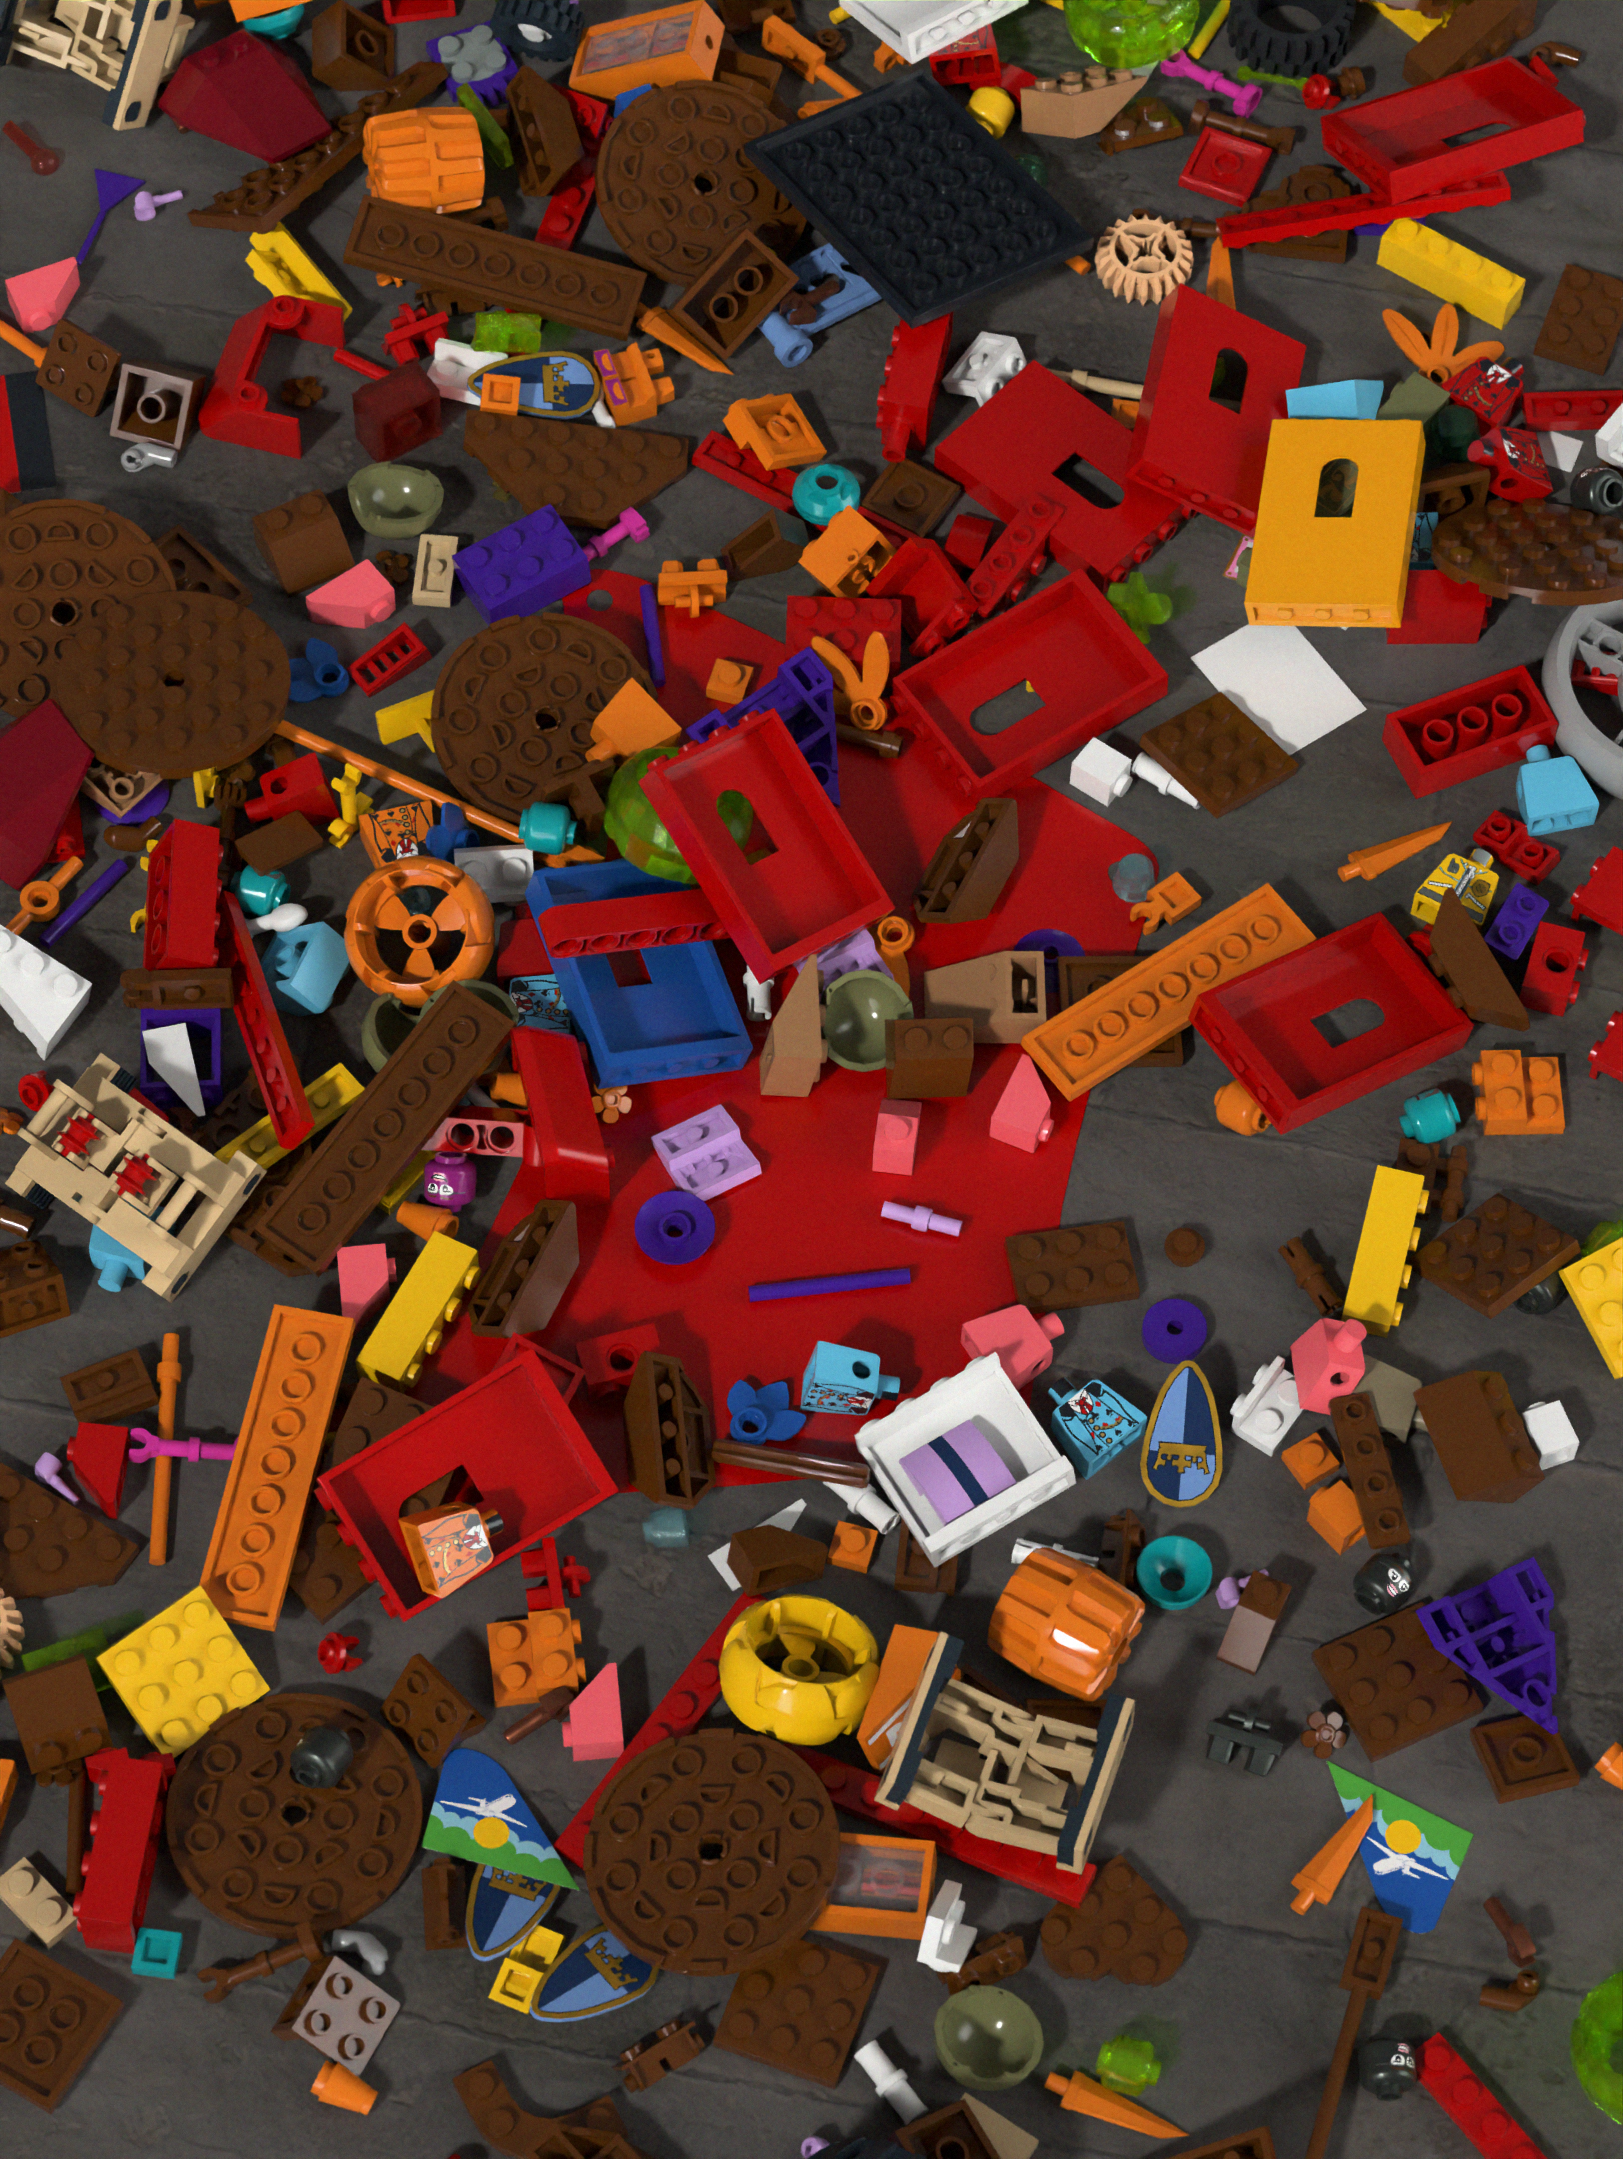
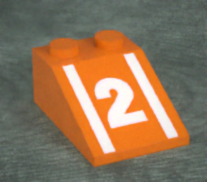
M898 1624L894 1625L879 1670L875 1689L869 1699L857 1735V1739L876 1774L883 1775L928 1651L938 1637V1632ZM956 1664L951 1678L961 1682V1670L958 1669Z

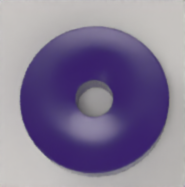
M1181 1299L1162 1300L1154 1304L1144 1316L1141 1330L1142 1342L1146 1350L1157 1360L1169 1364H1180L1183 1361L1194 1359L1202 1351L1207 1336V1323L1203 1313L1192 1303ZM1177 1328L1181 1333L1172 1335L1168 1332V1329Z

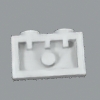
M981 331L942 382L947 392L976 397L981 407L1025 368L1027 361L1015 337Z
M438 338L435 344L434 361L423 379V391L480 406L481 399L468 390L467 381L469 376L486 365L507 359L508 355L498 351Z
M524 844L454 849L455 866L467 872L479 883L489 898L490 903L504 902L507 906H518L522 903H528L524 893L534 873L533 852L528 850Z
M1279 1355L1271 1365L1264 1363L1260 1367L1252 1382L1255 1385L1248 1395L1241 1393L1230 1410V1414L1233 1415L1231 1432L1270 1457L1274 1455L1306 1412V1410L1300 1409L1295 1376L1284 1369L1285 1359Z
M947 1879L927 1915L917 1961L928 1964L929 1967L936 1971L959 1972L976 1938L977 1929L960 1924L965 1908V1902L959 1900L962 1884Z

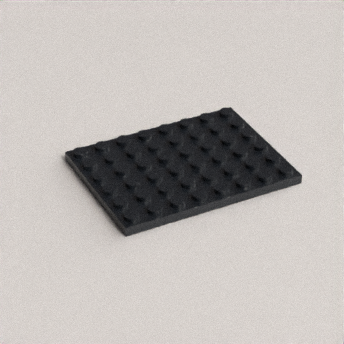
M924 68L745 143V155L912 329L1087 252L1093 247L1094 238Z

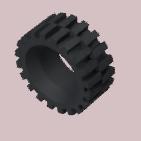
M1230 0L1227 23L1230 48L1236 47L1235 56L1240 62L1248 58L1247 68L1254 73L1259 67L1263 68V77L1273 80L1275 73L1283 75L1282 82H1292L1293 75H1300L1301 82L1308 81L1313 71H1316L1317 74L1325 75L1328 73L1329 64L1335 68L1341 63L1342 55H1346L1349 49L1356 0ZM1295 6L1312 13L1320 21L1322 27L1307 33H1285L1267 26L1259 20V17L1267 10L1275 7Z

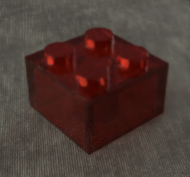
M416 360L404 366L394 368L388 375L373 383H366L356 392L352 393L356 438L375 463L392 462L443 434L440 390Z

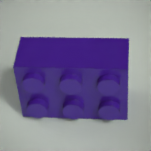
M551 504L452 555L457 581L488 627L490 623L518 614L519 617L529 616L592 582L587 556Z

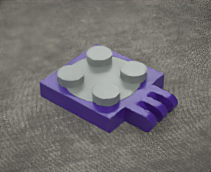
M490 21L426 41V51L431 61L444 63L449 76L442 82L452 102L470 97L476 108L473 101L475 96L483 108L485 107L483 98H486L490 107L493 108L499 106L496 96L498 93L504 103L509 102L505 98V89L507 84L517 74L518 69L506 46L500 42L501 38L495 37L492 34L493 30L489 26Z

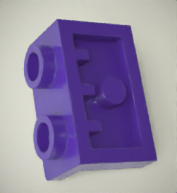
M1518 882L1503 901L1482 937L1494 958L1498 959L1501 956L1511 963L1516 962L1549 906V901Z

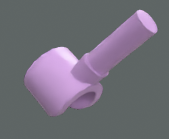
M181 190L153 197L149 192H139L135 197L136 205L134 206L136 219L140 221L152 219L156 214L155 207L182 199Z
M43 1453L35 1464L36 1479L43 1484H50L53 1488H56L72 1506H75L80 1501V1498L57 1476V1473L63 1466L62 1463L50 1453Z
M1266 1569L1258 1571L1262 1574L1269 1576ZM1251 1575L1239 1580L1233 1577L1222 1580L1216 1591V1597L1221 1609H1230L1237 1606L1241 1597L1240 1591L1245 1589Z

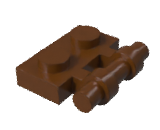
M1401 1137L1395 1169L1425 1176L1422 1189L1430 1191L1425 1213H1416L1415 1219L1428 1221L1430 1209L1433 1207L1442 1209L1441 1219L1443 1221L1456 1222L1458 1211L1464 1205L1465 1195L1462 1192V1184L1469 1171V1162L1466 1160L1467 1148L1460 1145L1453 1146L1450 1158L1442 1159L1438 1158L1440 1144H1422L1418 1140ZM1435 1176L1447 1178L1446 1189H1434Z

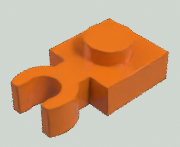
M1175 872L1147 891L1146 900L1148 902H1140L1134 905L1130 912V920L1133 922L1141 916L1148 917L1150 920L1143 925V934L1145 936L1150 935L1157 930L1159 921L1163 918L1172 926L1200 907L1202 897L1178 872Z

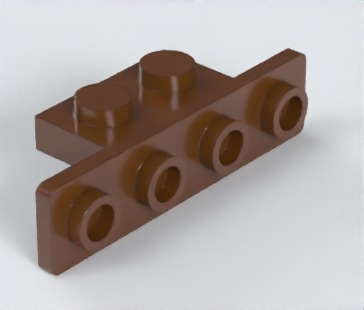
M1360 1393L1330 1399L1328 1408L1369 1547L1375 1550L1408 1543L1411 1535L1402 1508V1490L1399 1483L1394 1482L1391 1471L1392 1458L1387 1445H1383L1369 1395L1367 1393Z

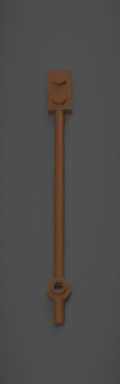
M1364 1906L1361 1907L1338 1986L1339 1988L1351 1991L1305 2159H1323L1367 1998L1370 1997L1379 2001L1381 1999L1403 1922L1401 1918Z

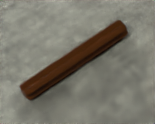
M722 1438L714 1441L711 1453L712 1458L720 1463L857 1488H866L871 1476V1469L866 1464Z

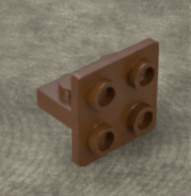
M722 48L717 58L712 81L737 87L765 103L763 106L768 109L783 67L775 61Z
M60 319L39 369L36 383L88 416L96 417L99 415L107 392L118 389L122 370L120 366L122 354L68 319Z
M612 758L602 762L600 759L592 760L583 765L579 772L568 777L565 774L557 775L548 780L542 789L540 801L564 805L569 808L571 813L570 820L578 822L576 834L580 835L584 844L597 839L606 811L600 797L607 794L616 766Z
M420 1653L411 1657L380 1709V1714L432 1768L441 1766L454 1744L480 1733L487 1722Z

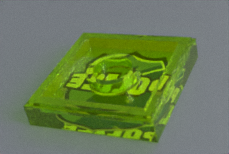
M465 82L456 88L459 107L467 108L472 112L479 129L482 145L499 168L504 170L513 164L508 137L469 84Z

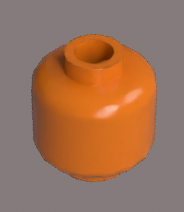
M1236 1079L1232 1080L1228 1085L1221 1086L1217 1091L1214 1105L1216 1106V1117L1220 1124L1245 1136H1252L1258 1132H1263L1271 1124Z

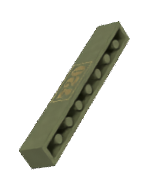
M1414 371L1405 382L1401 380L1395 385L1389 400L1384 405L1379 404L1375 420H1422L1426 439L1447 416L1451 394ZM1339 458L1325 465L1320 477L1315 517H1352L1358 476V467L1353 461ZM1246 547L1236 562V566L1239 567L1236 583L1245 589L1247 588L1253 547Z

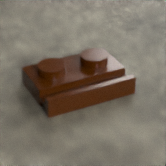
M137 1348L60 1377L62 1388L78 1424L79 1422L106 1425L159 1404L158 1396L154 1391Z
M902 1519L894 1590L929 1594L944 1592L948 1593V1596H954L959 1554L934 1568Z

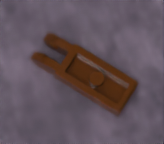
M132 968L123 971L120 976L121 986H123V989L126 988L122 995L123 1002L130 1009L186 1010L234 1007L235 995L231 968L151 970V972L145 968Z

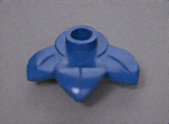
M310 638L306 645V658L289 659L291 695H289L288 700L292 702L309 703L321 696L326 698L337 697L345 692L348 687V673L338 663L337 651L322 640ZM327 680H334L332 683H325Z
M450 802L443 803L440 825H433L428 829L425 839L426 848L431 857L439 858L455 865L454 849L480 847V838L474 829H470L465 825L462 810L457 805Z
M738 1380L728 1393L727 1406L733 1416L730 1422V1433L734 1441L762 1445L767 1440L785 1441L799 1433L806 1422L804 1414L788 1410L789 1392L784 1381L766 1385L755 1392L748 1383ZM752 1425L758 1430L755 1433H747L743 1429L746 1426Z

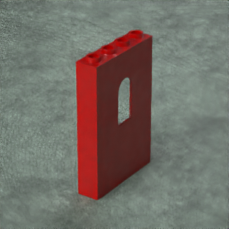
M1511 55L1321 117L1323 150L1391 205L1584 142L1583 127L1586 125L1585 114L1581 107L1577 106ZM1498 123L1511 127L1509 130L1454 148H1450L1441 141V139L1488 124Z
M1179 283L1161 303L1124 476L1253 538L1255 536L1272 419H1289L1286 390L1296 389L1299 386L1306 345L1193 288ZM1222 349H1232L1238 352L1247 364L1248 372L1239 414L1209 400L1217 356Z
M1034 359L935 447L934 470L947 480L959 485L960 490L1007 525L1010 524L1033 493L1063 507L1064 513L1062 518L1045 539L1044 553L1071 573L1081 568L1103 595L1112 587H1119L1136 564H1144L1151 556L1153 549L1161 541L1167 542L1175 534L1178 525L1186 518L1188 520L1192 519L1198 513V511L1125 477L1124 473L1133 432ZM1076 453L1117 483L1124 492V498L1114 508L1103 509L1096 507L1052 473Z
M1079 568L892 678V696H890V701L900 716L906 715L910 720L912 730L921 743L927 742L932 748L933 756L939 767L944 771L948 769L951 772L961 795L965 798L970 797L977 804L982 798H995L1086 744L1093 737L1096 738L1168 695V674L1086 573ZM1024 680L1029 681L1033 690L1045 703L1044 707L995 735H982L976 732L970 724V717L975 709Z
M775 708L762 714L756 709L738 720L739 725L730 729L728 724L723 725L707 736L709 740L700 744L695 739L678 749L679 755L669 759L667 754L658 757L646 766L649 772L638 781L759 985L808 960L811 954H819L875 925L895 909V906ZM732 790L739 792L748 800L776 846L777 852L749 865L717 811L716 803L718 796L724 791Z
M1381 911L1197 995L1188 1016L1189 1021L1280 1135L1463 1049L1474 1027L1467 1013L1461 1008H1455L1444 985L1433 976L1424 965L1421 957L1410 948L1400 936L1397 928L1386 919ZM1357 999L1370 1000L1381 1008L1384 1014L1382 1025L1334 1048L1330 1046L1311 1022V1020Z
M533 1348L316 1479L320 1486L314 1490L316 1497L326 1512L332 1508L334 1509L341 1521L335 1528L348 1548L355 1544L363 1559L358 1561L357 1564L369 1584L375 1580L378 1582L385 1594L379 1598V1601L391 1620L398 1616L403 1623L443 1599L423 1592L398 1521L399 1510L406 1498L463 1464L484 1499L474 1506L478 1510L479 1515L489 1509H495L503 1521L504 1530L488 1538L494 1556L492 1563L457 1589L619 1491Z

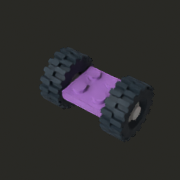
M498 0L489 26L493 30L492 34L495 37L501 38L500 42L503 45L512 46V51L516 53L524 52L526 53L525 57L531 59L533 56L539 57V60L547 62L548 58L553 62H560L561 59L566 61L569 60L570 56L573 57L586 20L584 19V12L579 11L578 0Z

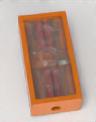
M695 0L583 28L569 85L577 93L613 106L616 102V95L648 83L652 89H659L674 85L677 81L683 80L712 81L725 25L705 0Z
M840 1832L841 1856L836 1883L825 1908L809 1930L922 1940L927 1915L933 1902L938 1861L935 1841Z

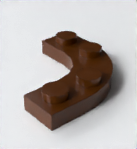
M491 2059L452 2078L453 2086L477 2131L493 2148L509 2158L512 2156L518 2159H525L522 2155V2150L555 2123L566 2124L568 2127L619 2133L624 2140L629 2138L628 2130L609 2094L568 2115L554 2119L541 2118L529 2114L517 2105L510 2096Z

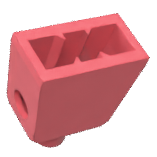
M1018 1304L962 1324L961 1344L972 1360L980 1356L988 1357L996 1352L1002 1369L1016 1390L1019 1391L1051 1365L1053 1347L1050 1341L1064 1334V1327L1054 1312L1035 1321L1026 1306Z
M1321 1318L1290 1346L1300 1409L1331 1415L1328 1408L1330 1399L1351 1395L1365 1372L1361 1342L1366 1337L1367 1331L1362 1323L1355 1319L1342 1322L1330 1318Z

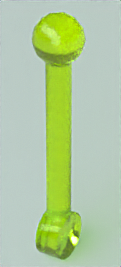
M1247 66L1239 67L1237 77L1243 81H1247L1250 78L1295 86L1300 91H1302L1306 81L1309 80L1306 77L1297 80L1254 72Z

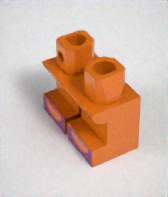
M637 342L629 345L626 351L611 355L608 349L594 351V369L597 371L599 380L602 383L605 392V403L610 416L614 417L616 428L657 416V405L674 400V386L669 376L654 380L650 378V375L664 372L663 358L659 348L640 352Z

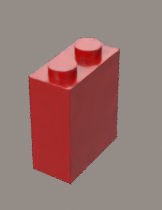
M1409 570L1401 628H1386L1387 644H1477L1480 629H1486L1487 608L1491 607L1492 596L1479 592V584L1468 580L1467 583L1459 584L1440 570Z

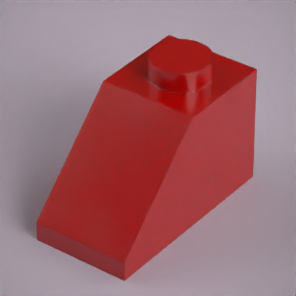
M79 1422L76 1437L70 1436L68 1441L67 1460L73 1462L77 1479L108 1518L118 1519L129 1463V1449L132 1447L128 1427Z

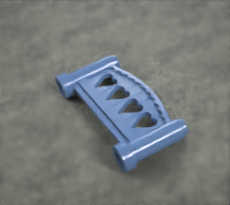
M830 243L812 251L788 267L800 278L792 287L793 290L805 289L807 292H810L817 288L810 283L813 280L823 279V276L827 273H834L839 277V293L832 295L813 307L817 310L816 321L804 325H789L790 313L797 309H789L786 313L779 316L781 301H779L757 325L775 347L774 354L785 367L797 366L810 355L813 343L808 336L882 299L863 277L841 269L843 265L849 263Z

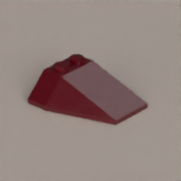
M241 29L184 58L158 102L159 108L179 125L272 164L332 134L331 126L296 59L275 42L245 29Z
M50 698L0 729V879L17 891H22L46 864L95 756V752L80 737L54 699Z

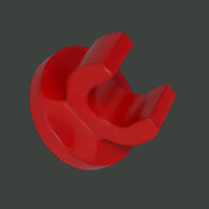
M1321 74L1311 76L1302 89L1305 106L1311 110H1319L1320 108L1333 110L1341 101L1340 97L1330 94L1337 87L1336 83L1328 80L1326 76Z
M1427 923L1422 931H1414L1405 939L1410 948L1421 957L1425 966H1430L1427 956L1432 954L1429 938L1434 925Z
M44 1070L23 1076L18 1084V1091L22 1102L29 1109L36 1112L39 1111L56 1088L45 1079L47 1072Z
M339 1632L328 1633L318 1647V1661L323 1665L325 1672L328 1674H338L341 1670L345 1672L355 1671L363 1663L362 1658H352L346 1653V1650H353L359 1644V1639L354 1636L343 1637Z

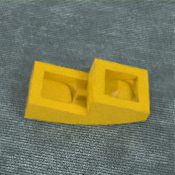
M537 1925L517 1946L512 1948L509 1958L505 1957L488 1998L529 2015L533 1992L542 1975L558 1958L566 1937Z

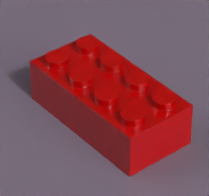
M1523 664L1387 714L1382 741L1415 799H1419L1526 759V752L1534 746L1546 745L1548 750L1553 749L1559 723Z
M175 818L149 854L143 968L150 972L151 970L209 969L216 967L219 949L214 946V937L220 925V913L216 912V901L219 899L222 889V880L217 878L224 853L223 845L219 844L220 828Z
M112 1756L109 1771L103 1770L101 1773L99 1796H103L101 1810H94L90 1825V1835L95 1836L92 1851L86 1850L82 1861L81 1874L86 1876L83 1891L77 1890L73 1904V1916L78 1917L77 1932H82L86 1948L134 1954L139 1927L143 1928L166 1817L169 1788L163 1763Z

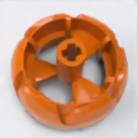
M408 856L396 859L395 862L376 869L356 889L346 911L347 923L344 931V944L353 970L359 979L380 996L383 993H392L393 996L401 1000L399 1005L406 1007L422 1008L436 990L446 986L453 980L473 979L479 981L486 971L494 952L496 941L494 922L496 920L492 905L485 891L467 872L439 858ZM413 886H433L449 894L436 907L431 917L424 914L410 916L407 908L396 896L397 893L404 895L408 892V888ZM376 927L402 930L404 941L413 948L402 976L391 970L381 958L376 945V940L380 939V931L376 930ZM430 929L431 934L428 938V936L425 935V932ZM461 929V933L466 936L456 960L445 971L436 970L431 957L444 954L451 944L450 931ZM423 937L428 938V940L423 942Z

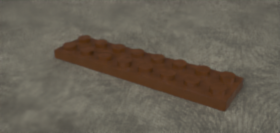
M365 194L343 254V263L626 342L647 277V273Z
M453 980L255 1225V1232L319 1278L337 1256V1252L345 1246L511 1038L510 1028L517 1027L516 1023Z

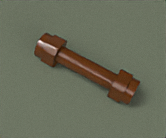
M835 722L836 739L879 750V756L889 759L891 757L899 758L904 742L903 736L887 730L881 735Z

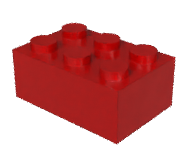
M787 595L785 662L808 646L813 650L812 638L819 636L831 642L850 659L863 681L865 648L872 632L877 631L883 635L889 652L890 667L885 688H892V678L900 673L901 600Z

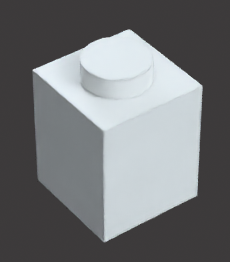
M1093 737L1072 762L1070 784L1108 807L1116 796L1122 797L1132 783V777L1130 776L1132 760Z
M1560 1401L1549 1404L1537 1402L1527 1407L1521 1413V1418L1530 1444L1539 1458L1541 1470L1574 1460L1579 1440Z

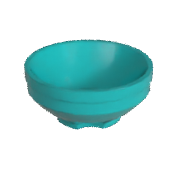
M304 3L242 22L245 28L254 34L266 39H281L296 31V26L305 12Z
M820 463L806 468L796 478L792 501L798 514L805 520L817 525L828 526L830 519L837 512L843 511L848 505L857 511L861 492L856 477L848 469L833 463ZM830 476L836 479L838 484L834 488L827 490L820 488L816 481L820 477Z
M1165 1536L1152 1541L1141 1552L1136 1567L1137 1582L1141 1592L1151 1603L1164 1609L1182 1610L1195 1605L1206 1594L1212 1579V1564L1205 1550L1196 1542L1181 1536ZM1174 1572L1184 1579L1185 1585L1179 1591H1168L1161 1585V1577L1166 1573Z

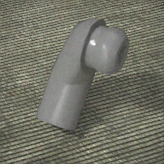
M141 442L122 453L121 464L129 472H138L153 464L173 469L178 453L172 449L148 442Z
M334 1929L332 1950L357 1953L363 1959L362 1970L366 1974L381 1975L385 1971V1961L388 1960V1953L374 1935L368 1932Z

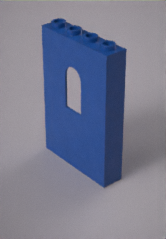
M655 854L647 858L632 860L620 858L606 863H580L576 866L563 868L545 867L534 871L524 893L579 1042L584 1041L589 1061L588 1066L597 1089L742 1070L753 1049L712 940L639 949L652 984L621 988L617 986L605 953L569 958H554L549 954L538 922V917L542 912L559 905L692 890L678 854L666 856Z

